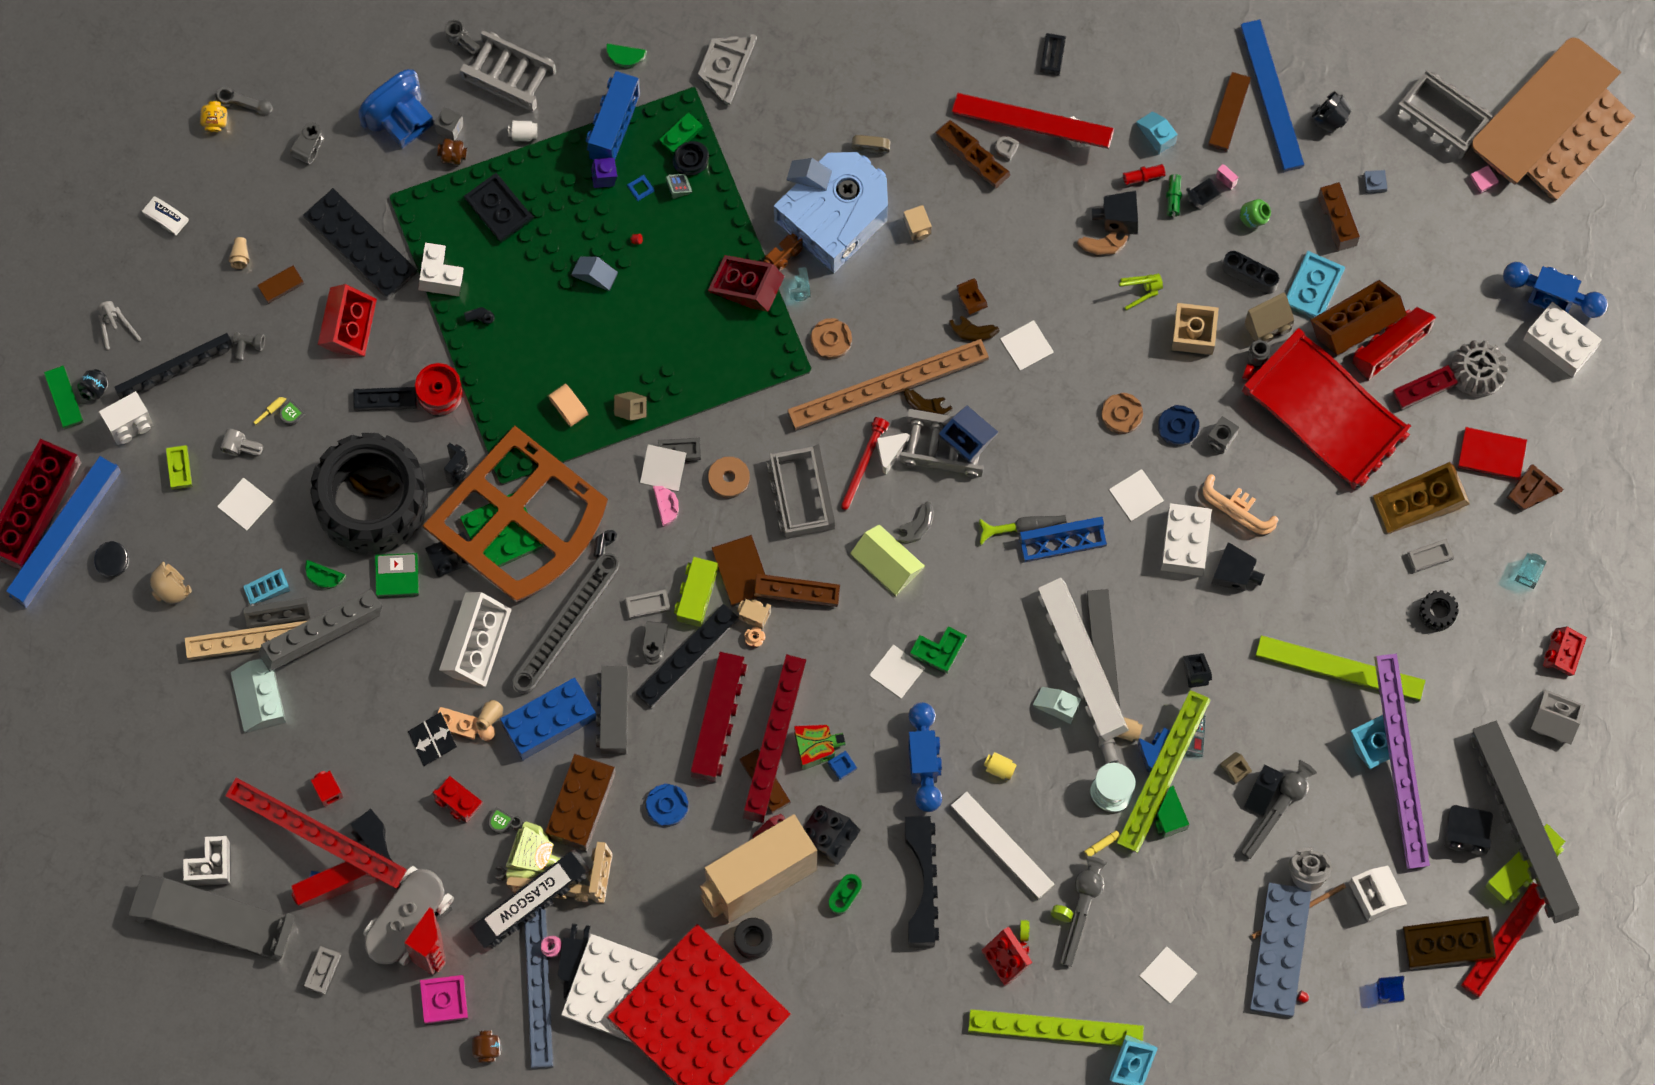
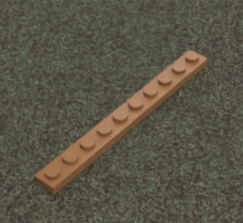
M980 339L788 409V414L796 431L989 360V356Z

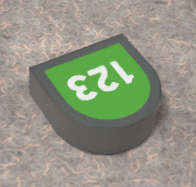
M289 400L280 410L281 420L286 425H295L305 416V412L292 400Z
M496 807L489 818V826L495 833H504L510 828V824L515 819Z

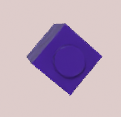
M614 158L594 159L591 168L594 188L613 187L615 185L617 171Z

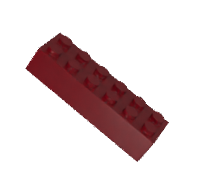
M40 438L0 513V562L18 570L22 569L38 546L81 465L77 454Z

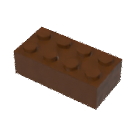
M1378 280L1312 318L1311 323L1317 340L1339 355L1354 345L1363 342L1371 335L1380 332L1390 324L1399 321V319L1407 314L1401 295L1381 280Z
M574 754L545 831L549 840L585 852L588 851L616 775L615 767Z

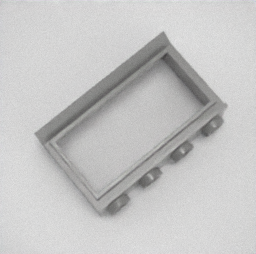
M1428 70L1425 71L1410 92L1398 104L1396 110L1398 115L1402 111L1408 113L1411 116L1409 121L1413 125H1416L1418 121L1427 127L1426 133L1432 137L1436 133L1443 138L1442 144L1444 147L1449 148L1453 145L1460 150L1458 158L1461 160L1472 147V141L1475 136L1493 118L1486 108L1479 107L1469 96L1462 95L1457 91L1456 87L1445 83L1438 74L1431 73ZM1425 82L1481 121V124L1466 142L1410 103Z
M819 444L803 449L775 454L770 453V461H766L768 473L773 474L774 480L770 481L772 493H777L778 500H774L776 512L781 513L782 519L778 520L780 532L785 533V538L835 529V519ZM812 457L824 520L791 525L779 463Z

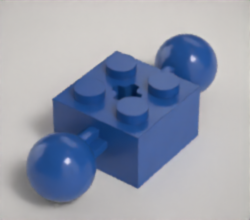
M1512 262L1504 269L1503 278L1508 286L1520 288L1527 285L1533 288L1528 303L1547 309L1553 302L1567 313H1569L1572 304L1581 306L1583 313L1590 318L1601 317L1607 310L1608 302L1603 294L1590 292L1585 295L1578 292L1582 281L1578 280L1574 275H1565L1553 267L1542 266L1539 276L1530 274L1528 267L1521 262Z
M919 702L914 704L908 713L911 725L917 728V731L909 732L908 739L911 784H921V787L915 794L917 807L924 812H933L942 803V794L934 786V783H937L938 776H941L942 770L941 757H937V755H940V738L935 737V730H929L936 717L933 707L928 703Z

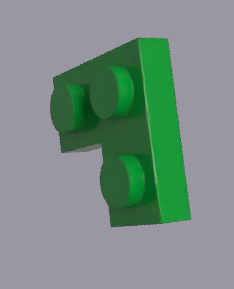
M949 626L939 644L919 635L910 652V656L948 674L967 635Z

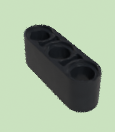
M1238 251L1226 253L1222 265L1226 274L1263 293L1271 294L1276 291L1279 275L1275 270ZM1233 260L1237 262V265L1232 266L1228 261ZM1253 270L1256 274L1249 275L1246 271ZM1271 279L1274 283L1267 284L1264 280Z

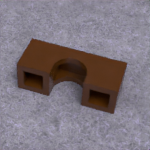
M1340 182L1320 187L1318 200L1324 215L1328 214L1332 226L1331 235L1337 251L1357 246L1360 235Z

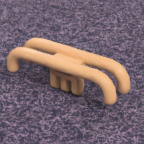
M1212 474L1207 476L1203 486V495L1210 504L1256 534L1266 535L1276 528L1278 522L1276 516H1272L1265 522L1248 512L1256 501L1254 497L1248 503L1245 502L1249 494L1245 492L1242 498H1239L1238 496L1241 494L1242 489L1238 488L1229 500L1213 489L1215 476Z

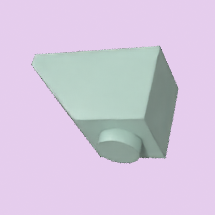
M1041 687L1033 707L1071 724L1080 707L1081 699L1063 690Z

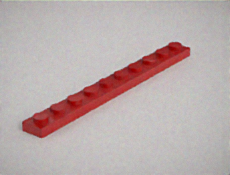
M235 778L225 795L396 889L407 869L238 778Z

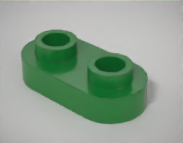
M848 874L844 876L830 896L829 908L833 913L838 915L846 913L861 892L862 881L857 875ZM850 883L855 885V888L852 890L847 888V885ZM837 901H842L844 905L842 907H837L835 903Z

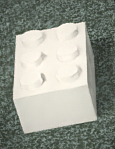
M1553 302L1530 327L1524 337L1525 342L1572 378L1596 351L1602 340Z
M1170 503L1161 571L1203 576L1212 509Z

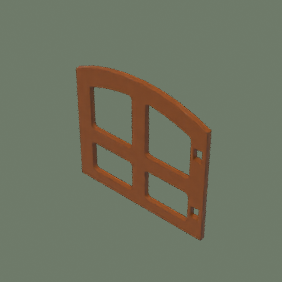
M514 426L426 521L423 528L510 598L518 602L550 585L577 561L594 537L603 518L608 499ZM527 444L537 450L534 455L525 449ZM512 448H517L539 467L511 497H507L489 483L485 477ZM550 478L557 479L587 503L583 518L569 542L561 540L524 510L528 502ZM579 483L588 491L582 494L575 487ZM472 492H477L496 507L498 512L471 541H466L444 522ZM511 522H515L555 554V557L543 567L518 581L483 554L487 547Z

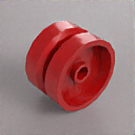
M435 363L426 366L417 375L415 382L419 404L425 411L432 415L442 416L450 414L457 409L462 401L463 391L459 375L454 368L447 364Z

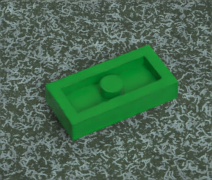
M688 112L659 141L674 155L681 144L692 140L703 129V125Z

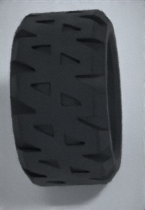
M361 433V437L350 435L337 441V446H330L319 458L320 463L314 467L311 477L312 487L310 489L312 504L322 529L339 546L348 547L349 551L367 554L370 551H373L374 554L388 552L396 544L399 547L408 541L414 531L419 529L425 518V511L428 507V492L423 471L412 451L395 438L388 435L385 438L379 433ZM381 467L393 472L403 483V493L397 506L387 515L369 521L354 519L343 513L336 505L337 491L343 480L358 469Z

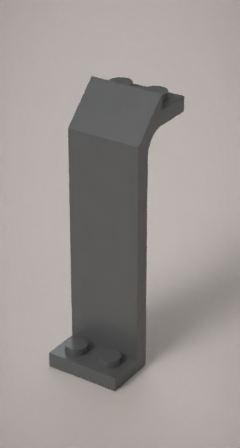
M141 875L128 914L135 917V922L143 924L145 920L155 921L277 961L283 956L295 919V915L289 913L282 916L164 877Z

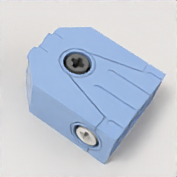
M857 152L827 153L819 161V163L832 171L826 191L796 183L774 205V221L789 235L794 233L798 240L802 238L803 247L832 273H835L845 261L887 222L888 195L886 174L881 169L873 167L871 161L866 156H861Z

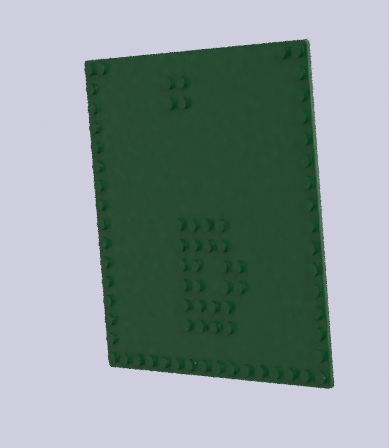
M695 87L635 107L615 159L617 179L613 187L594 188L591 168L594 160L590 159L589 151L587 150L588 143L586 142L588 132L593 131L595 126L592 122L390 195L392 206L419 276L421 274L425 243L446 246L443 265L463 267L459 296L427 291L426 294L459 375L488 454L516 426L560 462L565 463L811 373L810 363L780 290H778L768 312L751 309L708 291L725 255L764 262L766 258ZM689 112L703 125V129L690 141L700 142L707 148L709 152L708 164L701 173L686 175L692 193L673 199L666 182V176L680 173L673 166V154L660 143L659 139ZM495 173L501 177L534 219L502 243L498 241L463 197ZM644 175L655 191L637 201L627 185ZM643 180L633 186L638 195L649 190ZM641 234L643 238L642 244H633L631 236ZM580 257H599L618 272L610 291L571 275ZM483 307L491 311L495 319L491 324H484L477 319L466 322L464 312ZM564 384L569 386L588 412L586 417L572 427L568 425L548 397V395ZM633 392L647 397L646 417L627 420L614 414V395ZM527 444V446L525 447V449L529 451L532 455H534L537 452V450L529 444ZM512 448L494 467L499 483L505 485L532 475L539 466L519 449Z

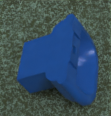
M406 69L394 75L367 96L358 112L362 128H369L374 132L386 130L402 149L434 125L433 117L420 103V84L415 70Z

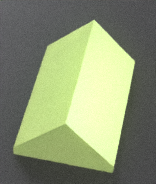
M880 525L865 532L850 553L853 558L895 596L925 568L915 556Z

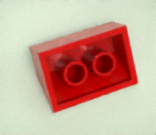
M347 284L330 287L318 345L335 353L364 357L377 299Z

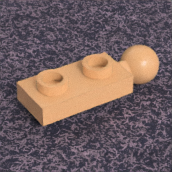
M440 707L438 713H442L451 734L475 740L476 734H479L480 738L485 741H490L495 737L496 731L492 725L486 731L480 730L476 726L477 717Z

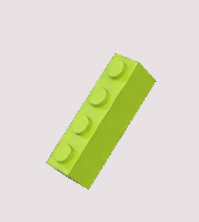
M1546 824L1544 828L1558 857L1564 851L1562 847L1566 841ZM1518 852L1488 881L1485 887L1504 905L1508 900L1512 903L1520 895L1518 890L1522 886L1527 888L1534 880H1531L1527 868L1529 865L1527 861H1523Z

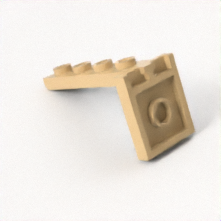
M597 842L596 848L592 850L591 858L594 863L593 869L588 873L590 886L572 884L569 886L571 890L561 898L557 895L555 898L567 899V897H574L575 900L587 902L588 899L595 900L596 903H605L613 855L605 842ZM509 877L506 885L512 890V893H516L533 879Z

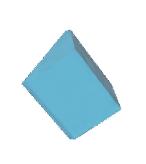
M1383 715L1350 731L1355 752L1369 769L1390 759Z
M1126 1035L1109 1080L1126 1085H1144L1158 1047Z

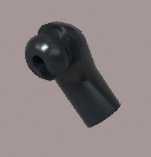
M483 307L464 312L466 322L477 319L484 324H491L495 319L494 314Z
M607 530L596 537L594 557L599 558L604 554L605 547L617 539V533L614 530Z

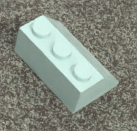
M257 659L249 661L231 672L244 733L286 723L274 670L269 671L263 660Z

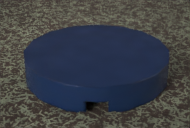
M1174 405L1162 412L1158 421V431L1166 443L1173 446H1185L1196 439L1200 421L1192 409L1184 405Z

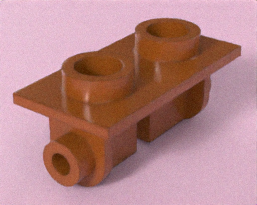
M794 233L788 234L778 244L783 250L779 251L775 247L765 256L764 262L774 264L780 271L787 266L788 260L792 256L796 257L802 251L803 239L800 238L798 240Z

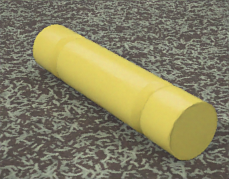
M1117 830L1112 832L1111 835L1106 836L1092 845L1091 848L1084 851L1086 856H1093L1119 839V832Z

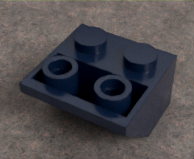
M966 405L940 431L939 436L972 464L999 432Z

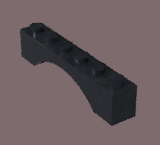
M370 808L350 824L353 829L351 834L358 843L362 840L368 849L392 861L386 844V828ZM451 905L441 915L435 911L437 922L452 911Z
M931 816L905 817V843L913 851L919 862L924 882L921 902L915 914L908 922L909 948L935 947V941H939V928H935L934 920H938V907H934V898H938L937 885L933 886V877H937V865L932 864V856H936V843L932 844L931 836L935 835V823H931Z

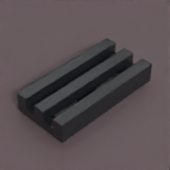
M1046 33L1040 73H1056V75L1060 76L1066 36ZM1049 39H1053L1049 67H1047L1045 62ZM1057 40H1061L1057 68H1053Z

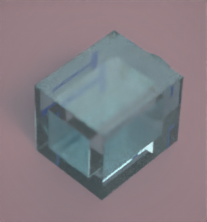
M1527 553L1514 581L1534 589L1547 561L1543 560L1538 554Z

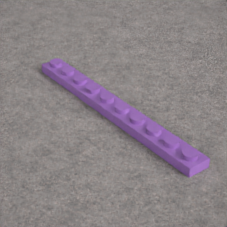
M1397 653L1375 656L1374 661L1407 869L1430 866Z

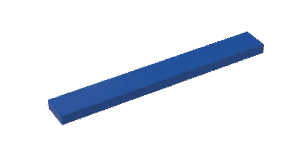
M1261 20L1241 23V31L1283 170L1286 172L1303 168L1304 161Z

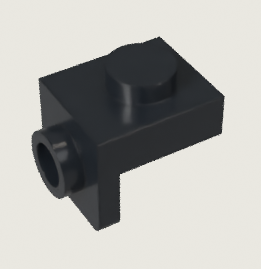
M1208 178L1194 188L1189 187L1186 189L1189 194L1187 199L1190 204L1200 209H1203L1222 196L1212 178Z

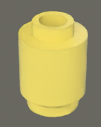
M994 752L993 756L988 755L984 766L987 767L986 772L1003 780L1005 778L1010 780L1017 764L1012 763L1013 760Z

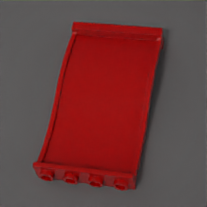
M1300 328L1285 341L1242 389V392L1247 397L1251 396L1276 416L1314 455L1348 482L1353 490L1358 485L1363 487L1370 479L1368 477L1371 471L1376 473L1383 465L1381 462L1385 456L1390 458L1397 450L1395 448L1398 442L1403 444L1410 436L1408 431L1411 425L1409 423L1405 424L1381 405L1334 358L1306 337L1305 332Z

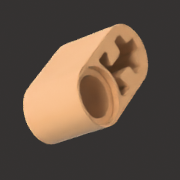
M564 384L548 395L552 404L570 427L588 415L585 407L567 384Z

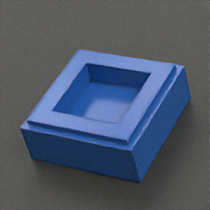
M644 175L627 185L637 201L655 191ZM643 180L649 190L638 195L633 186Z
M846 750L828 761V765L839 781L857 770L856 765Z

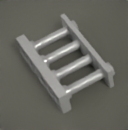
M482 31L481 38L485 44L473 65L463 64L460 69L461 79L534 112L537 106L534 93L546 72L552 75L556 73L554 62L547 57H539L511 44L493 32ZM494 47L503 52L491 74L487 75L481 72L480 68L491 48ZM511 55L521 61L509 82L504 83L498 79V76ZM529 63L539 69L528 89L522 91L517 89L516 84Z
M909 409L907 423L911 424L912 431L908 452L900 453V462L910 467L919 465L965 473L968 477L982 476L983 466L978 465L979 456L972 464L958 462V452L952 447L949 460L936 458L940 440L939 433L954 416ZM923 426L931 427L933 430L928 456L916 454L920 428Z

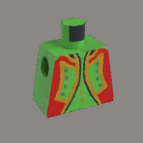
M829 725L794 726L802 770L830 761L835 757L834 748L846 745L844 734L831 735Z

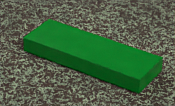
M64 365L44 372L64 430L84 423Z

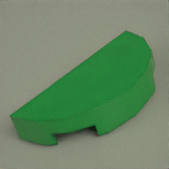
M607 44L609 58L615 65L622 68H632L633 65L643 61L647 54V50Z
M309 560L306 561L305 570L307 577L318 588H335L346 578V574Z

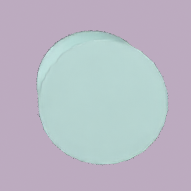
M1108 763L1102 766L1090 787V795L1093 801L1106 811H1123L1128 807L1132 798V792L1135 788L1134 775L1126 766L1119 763Z

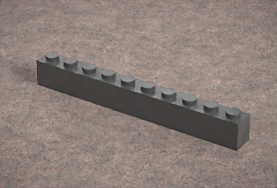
M1497 720L1473 728L1472 737H1470L1471 744L1474 749H1478L1480 765L1482 768L1486 767L1488 783L1490 786L1494 785L1496 801L1498 805L1502 804L1505 810L1503 811L1504 819L1507 824L1510 823L1512 826L1511 835L1515 842H1519L1521 847L1519 849L1520 856L1529 865L1527 870L1531 880L1535 879L1537 883L1536 892L1540 899H1544L1546 904L1544 910L1547 917H1552L1554 924L1578 916L1580 907Z

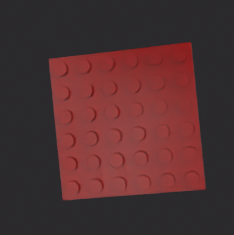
M696 924L607 1018L676 1085H725L791 1013L709 934Z

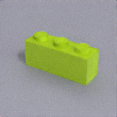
M693 557L692 563L688 562L685 575H688L687 581L682 582L679 593L682 594L680 602H676L674 609L678 622L697 627L702 626L718 572L717 562Z

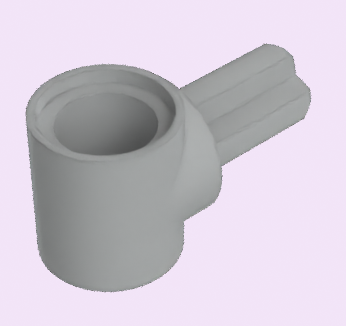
M227 429L220 450L233 456L241 454L242 451L259 456L262 453L263 445L246 440L245 435L237 430Z

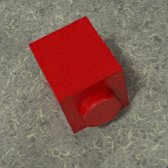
M331 771L319 772L311 780L324 807L344 798Z

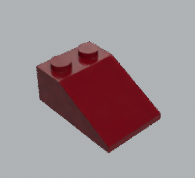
M725 255L708 291L751 309L768 312L785 276L774 264Z

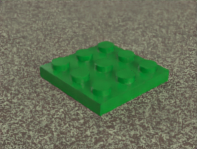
M491 503L460 516L470 540L498 512V509ZM511 522L487 547L483 554L498 567H502L544 548V545L515 522Z

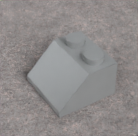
M1545 690L1531 729L1540 735H1547L1555 738L1560 743L1571 745L1581 723L1585 705Z

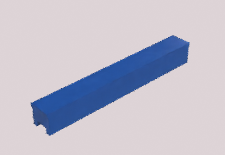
M99 456L6 590L10 594V598L27 609L121 473L117 464H113Z

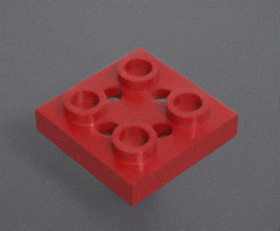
M1009 927L1003 929L981 950L1004 986L1013 982L1033 963L1027 955L1029 953V946L1023 948L1027 944L1025 942L1019 943Z

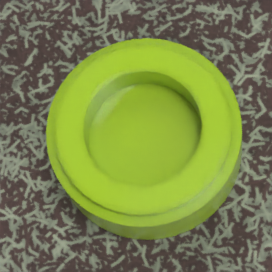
M1054 905L1051 916L1062 922H1071L1073 912L1065 906Z
M1020 920V942H1028L1029 921Z

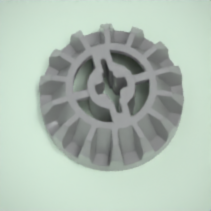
M1472 340L1469 344H1463L1454 354L1450 366L1454 377L1458 381L1456 387L1463 393L1473 397H1486L1494 394L1503 385L1508 371L1505 354H1501L1497 345L1492 346L1486 340L1483 342ZM1482 351L1481 355L1474 358L1469 357L1474 352ZM1485 352L1493 357L1495 364L1490 363V360L1485 356Z

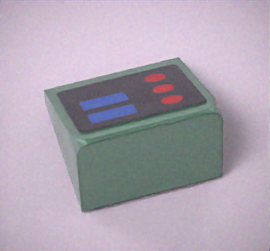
M686 174L666 176V182L673 199L692 193Z

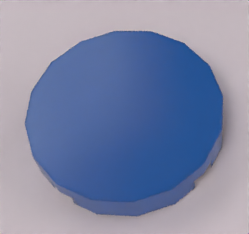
M662 784L650 791L646 800V810L654 823L670 827L680 823L685 818L689 803L686 793L680 787Z

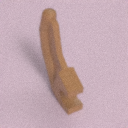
M1112 232L1100 240L1088 237L1080 238L1077 244L1084 251L1095 255L1116 254L1124 248L1128 236L1124 235L1122 240H1117L1116 236L1118 233Z

